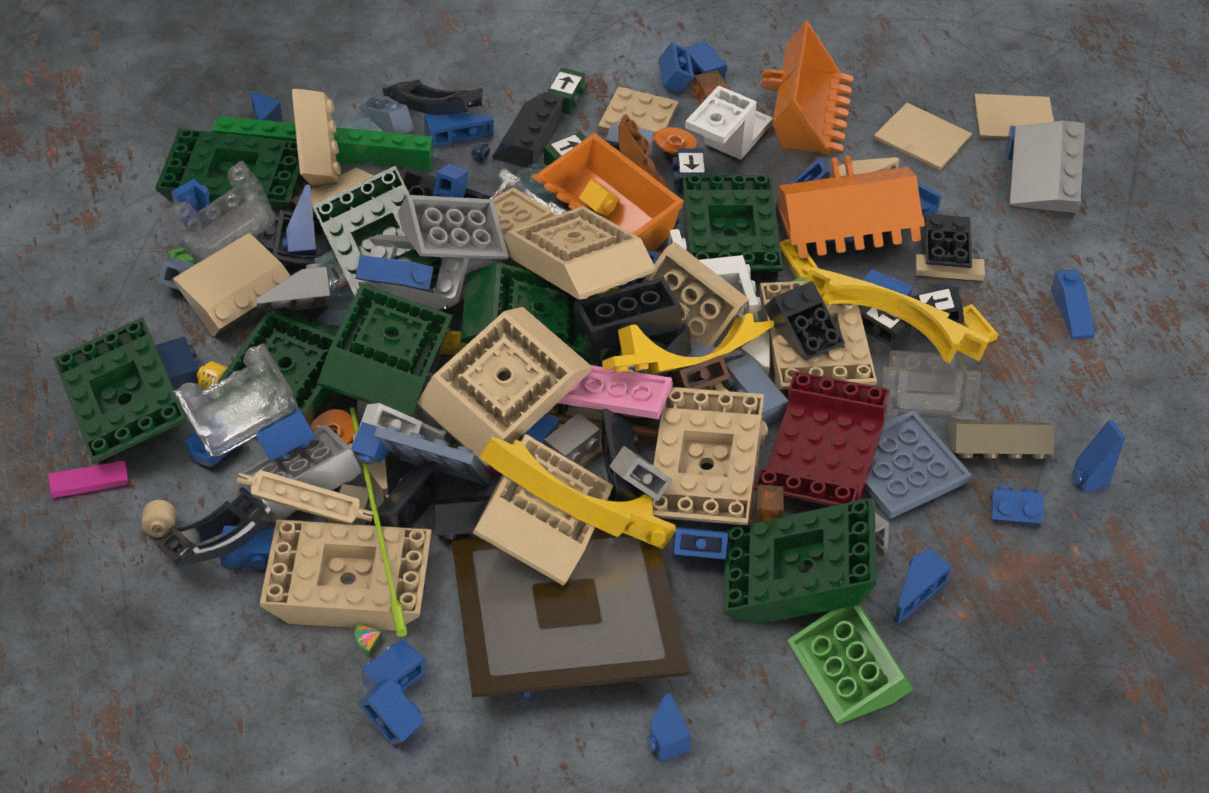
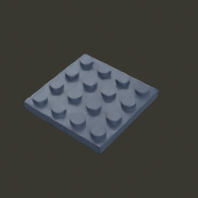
M912 410L885 422L864 489L891 519L971 482L972 474L917 412Z
M387 425L386 428L377 426L374 436L397 460L417 466L435 461L438 465V472L490 486L492 476L488 473L487 468L482 465V462L478 460V457L472 454L473 450L462 446L454 449L448 447L449 444L438 439L430 442L424 440L425 437L414 432L406 435L394 426Z

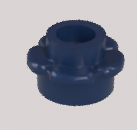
M478 141L474 145L471 156L476 158L477 162L481 159L486 160L489 156L490 148H488V143Z

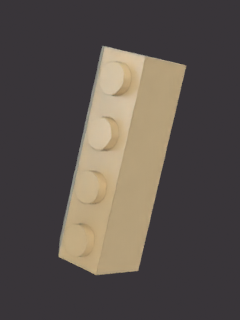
M292 89L300 174L312 187L338 183V175L341 174L339 163L336 162L338 145L334 141L333 134L336 133V124L332 120L331 112H334L333 101L324 92Z

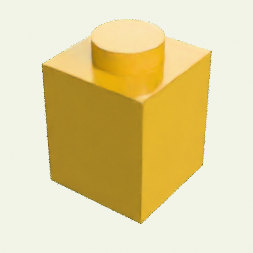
M592 179L579 196L593 210L607 217L615 209L620 199L604 185Z

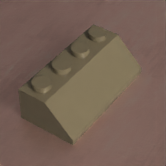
M947 420L951 452L958 453L959 458H973V454H983V458H997L998 454H1007V458H1022V454H1031V458L1045 459L1046 454H1054L1055 425L1043 421Z

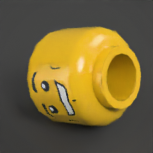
M214 361L200 367L197 372L200 389L214 395L217 382L228 367Z

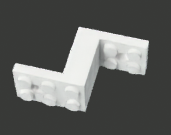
M718 86L685 121V128L704 136V144L741 160L770 128L773 118L756 111L757 101Z
M679 229L670 230L669 245L676 242L686 250V240L681 238ZM743 255L699 260L749 299L738 316L743 319L744 314L752 313L754 322H759L758 311H761V301L755 295V282L750 279V266L745 264Z

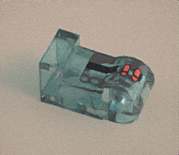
M333 250L314 259L316 264L326 267L328 285L335 298L351 290Z

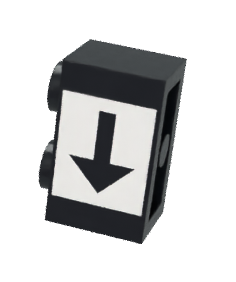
M957 286L911 296L916 300L949 313L948 319L956 323L964 322L963 305Z
M863 306L860 309L865 332L890 348H896L910 335L912 325L906 321L872 307Z

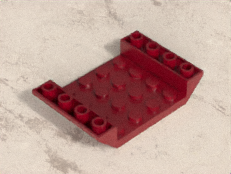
M795 371L788 389L789 403L767 466L766 468H760L754 490L828 506L861 500L884 428L890 389Z

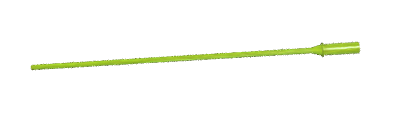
M352 407L350 412L355 435H357L359 425L355 408ZM362 462L392 599L389 609L392 612L396 635L403 637L407 634L402 612L403 606L396 597L367 463Z

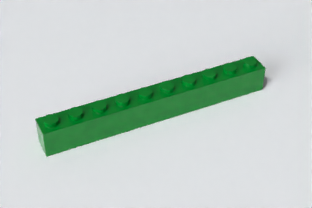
M217 116L212 130L216 133L297 141L295 123ZM336 127V133H333L334 141L338 145L336 162L387 167L396 166L397 168H404L406 166L428 171L431 169L434 157L433 136Z

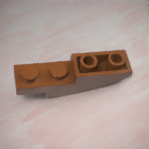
M627 114L623 115L618 126L621 153L667 188L665 178L658 174L653 161L647 158L651 149L648 140L642 137L636 123Z

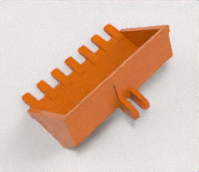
M806 19L802 23L801 28L786 44L782 70H764L760 86L765 90L778 92L773 125L781 148L829 155V151L842 153L844 146L831 142V139L845 140V134L833 130V128L846 129L847 122L834 117H848L849 111L836 107V105H850V99L840 96L838 93L850 95L852 88L839 83L851 84L853 83V76L841 73Z
M596 133L591 134L538 174L531 176L536 181L544 184L543 187L557 194L556 197L568 203V207L572 210L583 206L640 237L645 248L650 251H655L669 237L670 230H674L679 210L682 209L684 202ZM591 179L604 185L620 198L615 209L608 217L596 212L579 198Z
M848 155L844 158L845 176H840L839 162L837 157L831 158L833 178L779 185L776 208L790 244L797 246L799 258L808 257L806 243L815 242L819 256L826 255L825 241L834 239L837 253L846 251L844 242L846 237H853L856 250L864 249L863 235L872 234L874 247L883 246L882 232L891 231L894 245L902 243L901 229L909 228L913 242L921 240L919 227L925 226L921 211L917 176L909 167L854 175L852 159Z

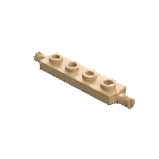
M259 470L254 477L239 472L236 483L251 486V494L256 498L345 524H352L356 518L372 521L374 512L360 508L358 498L263 470Z

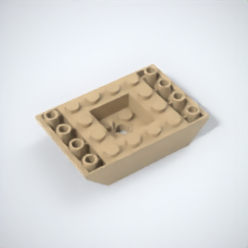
M584 206L508 231L503 236L508 256L579 300L587 299L596 293L606 292L610 288L625 285L629 281L644 278L646 275L655 272V266L640 237Z
M805 281L760 283L762 322L771 321L764 306L774 296L804 285ZM857 304L826 305L845 344L807 361L797 353L774 326L766 331L769 332L770 364L774 384L778 389H789L795 371L867 385H877L869 346Z
M524 307L501 313L437 371L429 381L417 405L463 447L473 450L472 454L476 455L478 460L488 468L490 465L480 458V453L491 436L513 445L515 439L518 440L586 377L593 370V367ZM501 372H508L511 375L506 381H501L497 378Z
M671 387L662 409L654 466L670 477L672 482L658 501L652 497L653 516L657 518L713 523L749 524L752 514L754 485L756 482L762 435L764 394ZM703 463L713 464V468L710 470H703L700 466Z
M527 434L521 437L520 441L533 458L555 478L583 494L607 501L613 487L612 484ZM502 474L473 533L564 586L585 551L595 527L542 500Z
M276 520L260 607L288 624L356 628L357 623H361L376 630L395 631L392 612L389 609L392 599L376 526ZM381 526L396 597L403 606L402 612L406 625L420 617L432 532L430 529ZM345 579L355 580V582L350 585H345L342 583V581Z

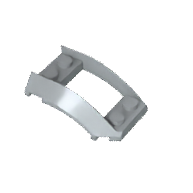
M377 234L370 238V241L373 243L370 252L371 257L395 260L397 248L415 250L406 236ZM443 257L434 293L393 284L371 283L367 281L358 282L360 286L361 283H365L439 310L447 305L451 307L459 302L468 258Z

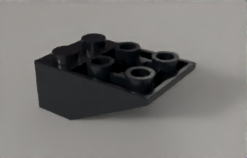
M925 214V226L922 227L921 232L925 264L972 268L970 217Z
M813 281L774 296L764 306L771 321L774 320V328L805 361L845 344Z

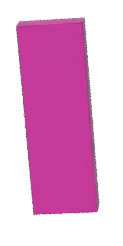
M125 461L48 474L52 498L129 485Z

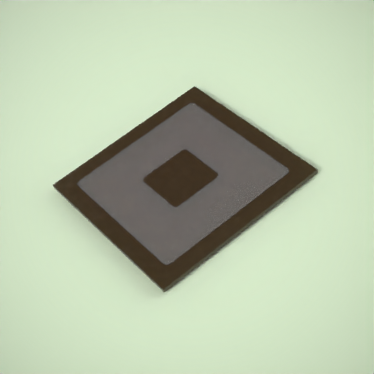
M595 527L585 551L563 586L481 537L451 540L472 697L690 675L665 565L659 547L625 533H621L619 537H616Z

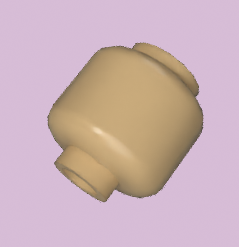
M154 500L146 504L141 520L143 531L155 538H162L171 534L169 529L172 526L175 527L176 521L174 506L164 500Z

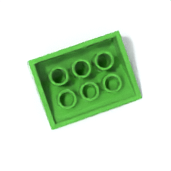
M861 605L832 610L787 640L838 725L891 705L914 690Z

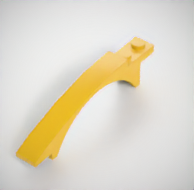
M811 267L805 284L813 281L826 305L844 303L868 306L890 313L911 324L935 345L943 361L949 364L957 351L980 361L989 343L990 338L948 319L949 313L876 284Z
M752 313L744 314L743 319L742 317L734 318L730 330L721 344L703 357H683L665 351L644 335L637 325H629L618 330L622 356H614L602 361L603 370H613L614 374L628 372V368H634L635 371L646 370L647 374L654 375L684 369L735 350L773 327L774 320L754 322Z
M491 436L480 453L481 459L532 494L571 516L616 537H619L621 533H625L664 549L676 532L674 524L653 516L652 497L650 495L644 494L640 498L626 502H613L583 494L564 484L545 470L533 458L521 441L515 439L512 445Z

